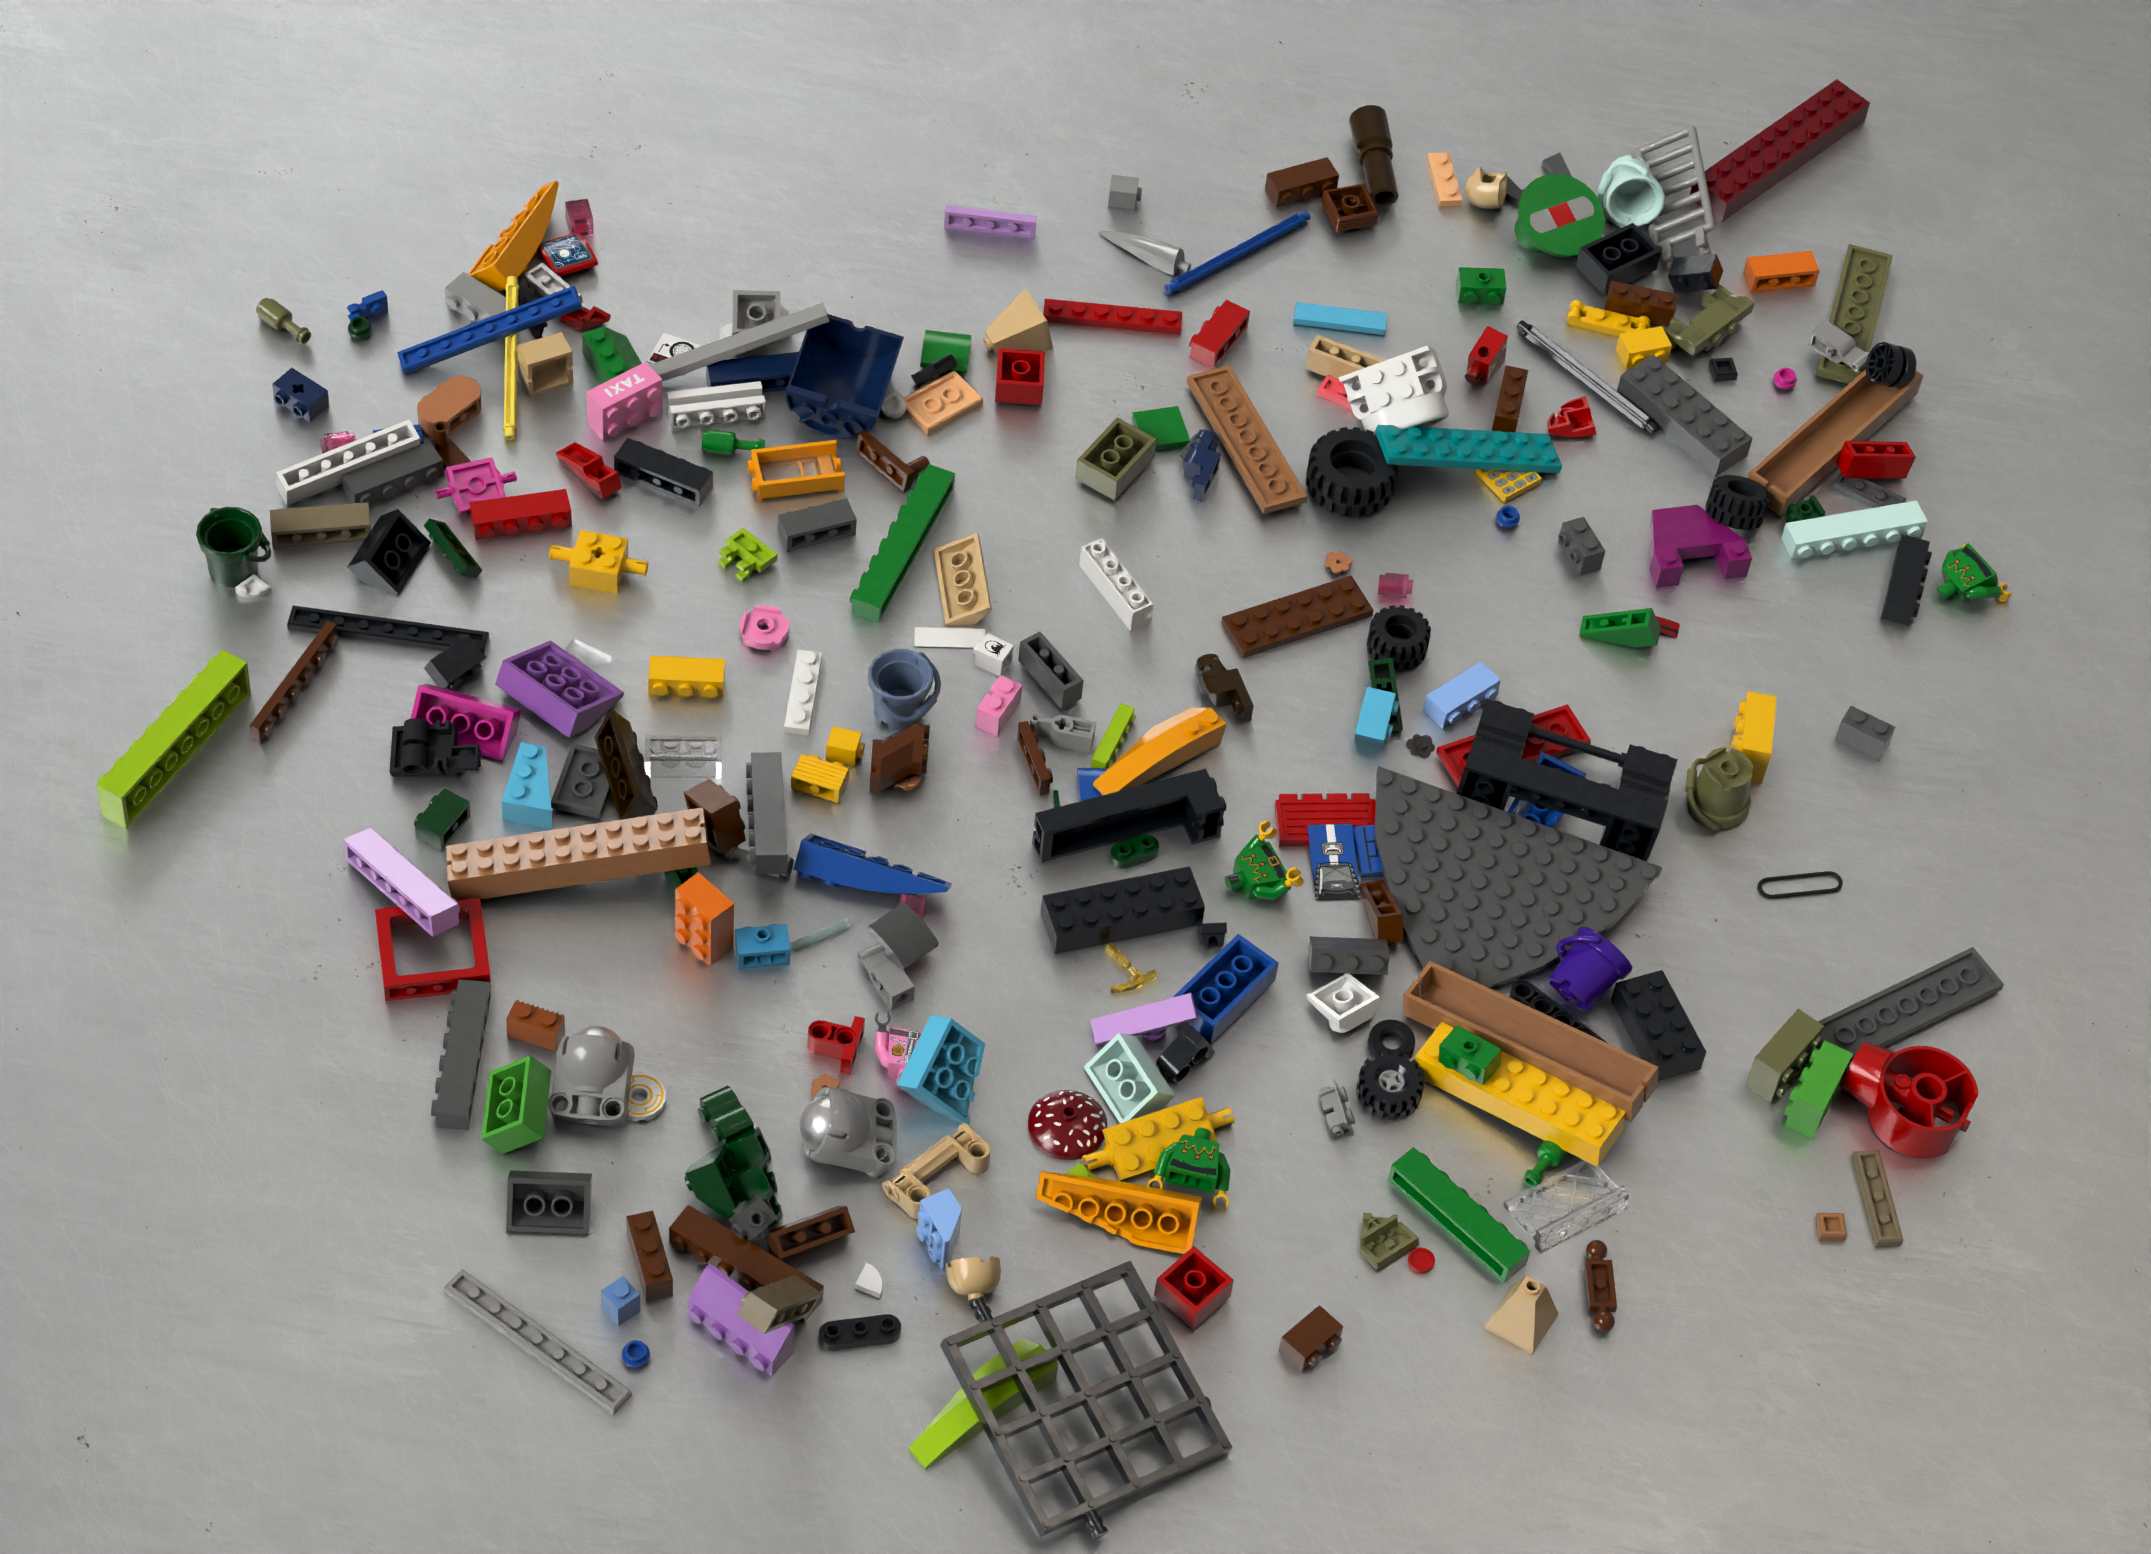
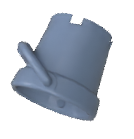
M908 649L885 651L874 658L868 668V682L873 692L874 715L880 724L881 721L887 723L889 729L902 730L913 724L919 718H923L937 702L941 689L939 672L923 652L917 653ZM933 677H934V681H935L934 692L932 693V695H929V696L927 697V699H926V696H927V694L929 693V691H930V689H931V687H932Z

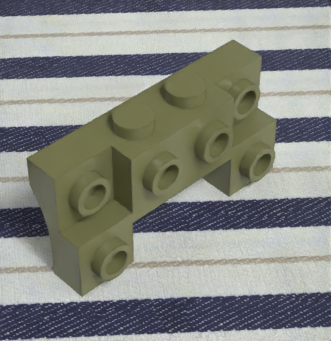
M1718 284L1713 294L1709 295L1706 292L1703 295L1701 304L1706 309L1692 318L1688 326L1673 317L1669 327L1666 328L1663 325L1662 327L1672 344V349L1675 350L1680 346L1689 354L1695 356L1703 349L1708 351L1713 346H1718L1726 336L1734 334L1738 329V322L1752 312L1754 302L1746 296L1735 295Z

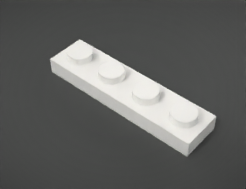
M797 650L784 733L809 736L822 652Z

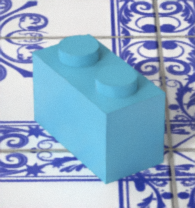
M1366 687L1355 739L1383 746L1385 739L1390 740L1393 725L1389 724L1391 715L1396 716L1399 701H1395L1396 693Z

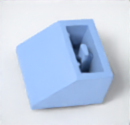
M950 1188L921 1199L920 1209L917 1212L919 1221L916 1231L918 1237L922 1242H926L932 1261L934 1263L937 1262L942 1271L946 1270L945 1264L950 1263L959 1239L962 1208Z

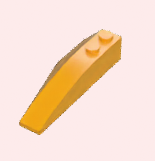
M556 180L540 187L524 205L526 209L522 210L511 220L513 224L499 233L498 238L500 240L494 246L490 244L468 272V275L494 291L499 292L505 289L509 276L518 278L528 269L527 264L539 247L552 215L559 186Z
M1211 707L1189 708L1152 727L1093 782V786L1102 795L1139 786L1220 744L1227 723Z
M1044 1171L1040 1172L1036 1199L1066 1213H1072L1090 1224L1093 1223L1106 1229V1231L1114 1235L1117 1234L1126 1238L1133 1244L1185 1254L1193 1247L1203 1198L1201 1196L1144 1185Z

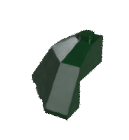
M759 1126L710 1151L690 1165L685 1173V1183L688 1189L694 1192L697 1199L721 1216L731 1218L735 1215L733 1209L743 1201L748 1203L760 1196L778 1217L771 1225L778 1223L782 1216L781 1205L774 1195V1192L778 1191L775 1174L773 1171L769 1172L767 1161L772 1160L770 1149Z

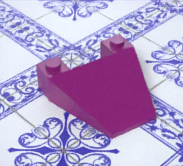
M1689 505L1652 510L1649 571L1656 588L1679 585L1684 568L1683 559L1715 556L1724 579L1747 577L1752 556L1746 541L1727 526L1711 518L1700 506Z

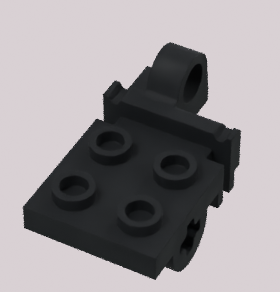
M412 718L406 720L404 726H393L389 772L392 777L442 774V768H444L448 777H456L460 771L478 770L481 766V750L479 745L457 746L458 728L450 720H445V726H443L441 720H438L437 724H429L426 720Z

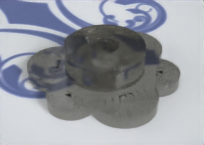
M1415 734L1412 739L1406 742L1407 748L1411 750V754L1414 756L1419 755L1422 758H1428L1430 753L1435 750L1432 738L1428 735L1420 736Z

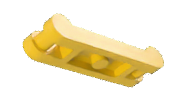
M1573 300L1570 303V312L1566 318V322L1571 326L1618 337L1621 333L1648 329L1651 324V320L1646 316L1637 318L1584 305L1579 300Z

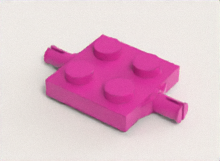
M493 457L454 465L445 469L449 482L448 487L435 489V495H437V499L451 496L456 503L459 515L470 513V502L506 497L503 490L504 484L516 482L517 476L515 471L500 474L495 466Z

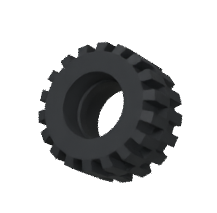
M1736 475L1719 476L1713 481L1705 510L1711 518L1727 527L1753 530L1759 528L1763 523L1771 496L1767 489L1751 479Z
M1392 605L1389 606V609L1385 607L1380 609V613L1376 612L1371 620L1367 638V650L1369 654H1372L1371 658L1373 660L1393 658L1394 668H1397L1398 671H1403L1404 668L1410 670L1413 669V665H1420L1421 660H1424L1426 657L1431 636V627L1428 626L1427 618H1423L1421 612L1416 613L1414 608L1410 607L1407 609L1404 605L1399 607ZM1392 636L1402 637L1404 639H1396Z

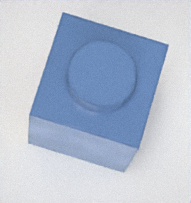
M622 1276L601 1290V1306L619 1326L640 1312V1294Z

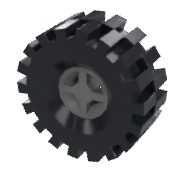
M1382 1051L1380 1057L1375 1053L1372 1055L1371 1060L1367 1058L1364 1061V1065L1360 1069L1356 1087L1357 1098H1361L1360 1104L1362 1107L1368 1106V1113L1372 1115L1375 1111L1378 1113L1377 1118L1380 1119L1383 1118V1115H1387L1388 1120H1394L1395 1115H1398L1399 1119H1403L1406 1113L1411 1115L1414 1112V1108H1418L1425 1084V1077H1422V1068L1417 1069L1418 1063L1415 1060L1409 1062L1408 1055L1398 1056V1051H1393L1392 1055H1388V1051Z

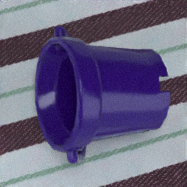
M1580 927L1574 936L1564 938L1556 945V951L1561 961L1548 977V980H1551L1549 984L1566 1001L1570 999L1573 1002L1577 1000L1578 1002L1574 1007L1583 1012H1588L1618 980H1624L1632 972L1633 967L1626 956L1609 940L1588 927ZM1573 943L1572 946H1571V947L1569 948V950L1567 951V948H1566L1565 945H1566V944Z

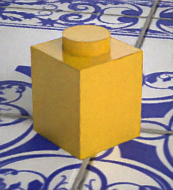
M832 726L826 745V761L840 762L843 765L855 767L857 759L862 758L864 754L865 743H861L862 732Z

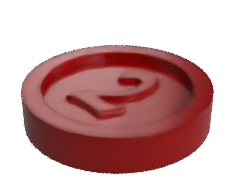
M1415 1248L1409 1253L1408 1265L1414 1272L1424 1274L1433 1269L1435 1257L1430 1250Z

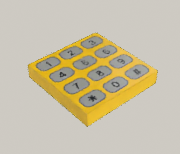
M1475 470V473L1504 503L1538 486L1542 481V478L1536 472Z

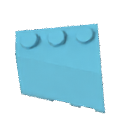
M931 1015L897 1082V1086L930 1110L959 1123H967L969 1125L970 1117L967 1116L969 1103L974 1101L975 1093L972 1092L974 1079L980 1072L985 1043L952 1018Z

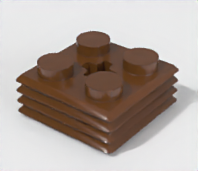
M1365 184L1323 191L1321 203L1336 232H1345L1350 229L1377 225L1379 212Z

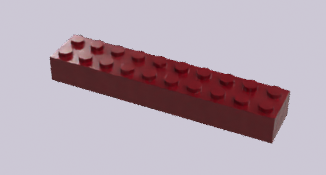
M1836 79L1705 171L1713 216L1719 221L1724 222L1864 123L1870 102ZM1698 184L1691 187L1690 195L1699 191ZM1701 200L1695 202L1700 207H1702Z

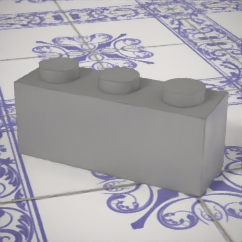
M465 272L461 273L445 287L446 304L472 321L479 322L506 311V297Z

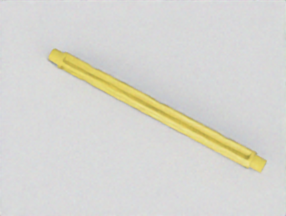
M509 276L505 286L506 311L518 307V279L515 276ZM518 333L505 337L503 431L505 432L504 438L508 441L515 439V432L517 431Z

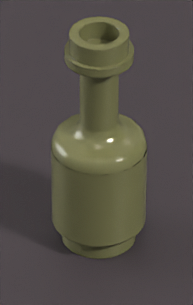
M264 298L258 303L256 313L265 323L277 331L287 329L295 335L297 342L305 344L309 341L311 332L308 328H300L293 323L292 313L284 306L269 298Z

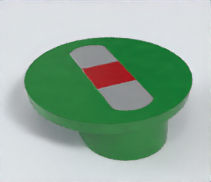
M1548 174L1533 180L1523 191L1518 205V219L1516 220L1514 231L1519 243L1530 251L1545 252L1556 257L1570 258L1579 255L1580 247L1601 238L1605 226V216L1598 197L1586 184L1571 176Z

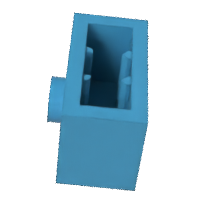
M770 924L760 927L747 926L735 929V950L738 969L789 965L791 948L787 924Z

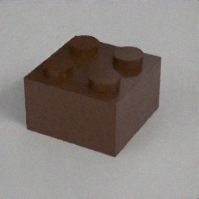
M710 779L684 792L688 809H704L709 846L719 854L746 841L744 833L746 827L739 812L741 805L735 796H731L721 785H717Z

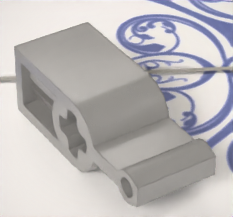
M1824 320L1812 331L1808 343L1809 347L1834 363L1844 362L1855 372H1858L1866 365L1869 355L1868 352H1864L1856 347L1855 341L1850 335L1827 320Z
M1033 714L1030 717V727L1036 731L1038 737L1050 739L1051 744L1058 748L1090 754L1095 737V721L1066 715H1058L1052 720L1042 718L1037 714Z
M877 943L858 952L857 957L868 970L870 979L889 1008L893 1010L914 1000L915 986L904 970L902 971L884 956L885 948L880 943Z

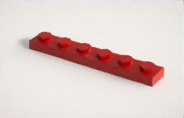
M1056 299L1044 300L1043 315L1047 322L1181 335L1183 313L1181 311Z

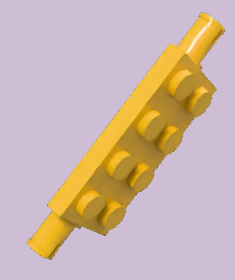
M1201 1096L1103 1129L1105 1146L1102 1150L1083 1155L1082 1161L1083 1163L1091 1160L1094 1161L1084 1165L1089 1171L1105 1165L1113 1166L1120 1181L1155 1169L1160 1153L1173 1142H1179L1182 1135L1194 1136L1197 1128L1208 1129L1211 1132L1210 1140L1217 1142L1214 1129L1233 1124L1234 1116L1223 1118V1116L1232 1113L1230 1107L1208 1114Z

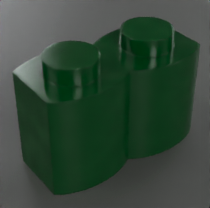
M728 1085L700 1098L699 1116L704 1123L708 1122L712 1127L711 1133L717 1143L721 1142L724 1145L754 1128L751 1117Z

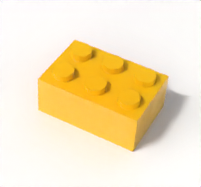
M1747 691L1745 700H1740L1738 715L1734 719L1733 730H1736V734L1733 735L1731 749L1739 750L1748 756L1753 764L1751 782L1762 784L1772 754L1777 696Z

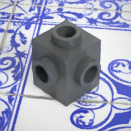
M760 1196L748 1203L743 1201L733 1209L735 1215L729 1221L733 1225L731 1227L733 1232L740 1239L751 1240L755 1238L759 1240L769 1232L767 1227L778 1217Z

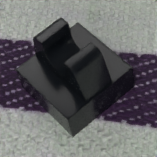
M1226 922L1201 923L1197 925L1198 936H1200L1204 948L1209 947L1208 941L1210 937H1214L1217 940V947L1223 946L1225 933H1227Z

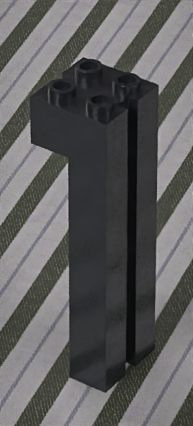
M1205 768L1035 813L1034 820L1036 831H1033L1032 844L1041 863L1178 826H1183L1193 845L1220 837L1221 827L1224 826L1223 815L1224 811H1226V803L1224 798L1220 797L1217 792L1215 779L1213 777L1210 778Z

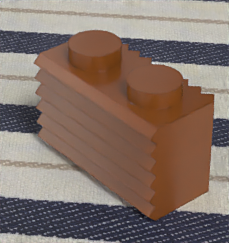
M515 1001L506 1019L508 1037L555 1052L558 1050L562 1037L565 1036V1017L563 1014L559 1015V1013H554V1011L549 1012V1010H544V1008L540 1009L539 1006H530L529 1003L525 1004L524 1001Z

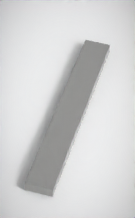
M824 303L650 364L649 366L662 378L663 382L828 323L829 318Z
M461 1269L444 1287V1292L611 1414L614 1415L631 1398L632 1391L465 1270Z

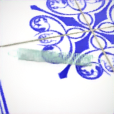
M847 919L841 920V924L836 922L831 927H825L826 930L824 932L821 929L816 934L811 933L810 936L801 938L802 941L800 943L798 942L800 939L796 940V942L794 941L796 949H803L805 946L814 944V942L828 938V934L830 936L836 934L835 930L837 928L839 929L837 933L845 930L844 927L846 929L849 928V924L846 925L848 923L846 922Z

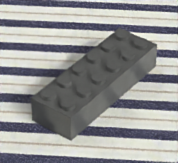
M1654 354L1621 375L1617 392L1652 418L1653 422L1659 426L1658 430L1714 477H1717L1748 456L1753 438Z

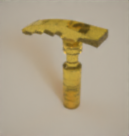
M1109 943L1104 950L1123 970H1127L1133 979L1132 982L1129 981L1126 984L1112 986L1111 993L1133 990L1157 978V971L1155 969L1141 975L1139 970H1135L1131 966V962L1113 943Z

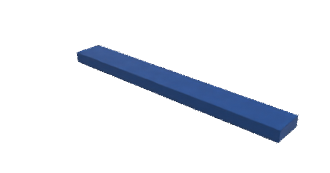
M574 285L397 352L403 372L407 375L583 307Z

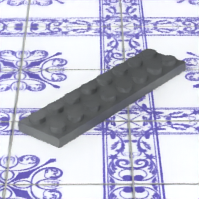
M1972 947L1818 1021L1824 1025L1821 1033L1823 1040L1819 1046L1821 1047L1825 1040L1853 1053L1851 1063L1864 1041L1883 1048L2002 990L2004 983L1975 948Z

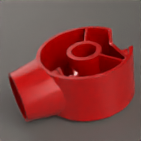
M1866 1041L1859 1048L1840 1084L1841 1088L1867 1107L1870 1125L1881 1141L1903 1155L1924 1159L1946 1154L1959 1130L1967 1131L1971 1123L1967 1117L1979 1095L1976 1081L1970 1070L1958 1058L1946 1051L1928 1046H1912L1898 1052H1893ZM1890 1101L1900 1106L1899 1111L1893 1107ZM1954 1101L1961 1117L1958 1123L1947 1127H1935L1934 1121L1936 1117L1949 1124L1955 1111L1944 1105Z

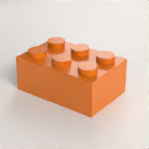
M698 872L675 889V936L681 944H686L692 949L699 960H704L711 966L733 949L734 903Z

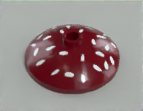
M1074 1090L1053 1091L1038 1099L1030 1110L1028 1132L1031 1140L1042 1152L1049 1156L1063 1160L1081 1159L1083 1155L1095 1152L1105 1140L1102 1130L1107 1128L1106 1114L1100 1104L1087 1094Z

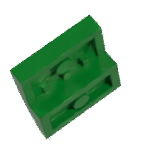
M925 330L920 367H927L929 362L934 363L951 353L956 359L957 365L949 370L967 372L972 335Z

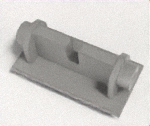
M1332 1079L1334 1087H1323L1319 1094L1324 1112L1334 1110V1112L1325 1115L1329 1131L1334 1136H1340L1344 1133V1130L1348 1129L1352 1135H1355L1352 1124H1355V1119L1351 1109H1347L1345 1102L1349 1101L1345 1088H1339L1336 1081Z

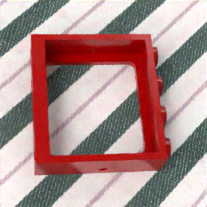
M480 898L456 900L460 908L458 913L459 920H470L475 966L466 969L404 976L396 974L390 927L416 925L418 923L400 907L375 909L385 1001L451 994L452 989L457 990L459 979L490 982L491 986Z

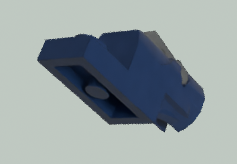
M1205 429L1199 430L1180 453V457L1183 459L1184 475L1193 479L1191 486L1194 489L1193 499L1201 502L1219 469L1221 456L1220 453L1216 452L1217 442L1219 441L1218 437L1213 432Z

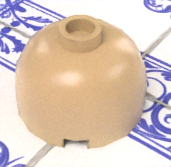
M981 1256L952 1260V1265L949 1263L945 1264L948 1283L958 1295L968 1296V1301L984 1297V1294L991 1293L999 1284L1001 1278L1000 1259L989 1256L990 1262H984L981 1260Z

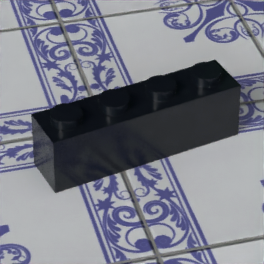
M628 437L614 456V470L619 475L699 507L713 488V471Z
M1902 534L1896 551L1880 619L1909 626L1911 618L1917 617L1920 604L1916 603V600H1921L1924 589L1923 586H1920V582H1925L1928 572L1924 565H1929L1932 552L1928 551L1930 541Z

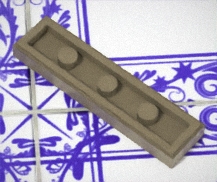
M1879 1150L1853 1152L1852 1160L1875 1247L1902 1245L1903 1237Z

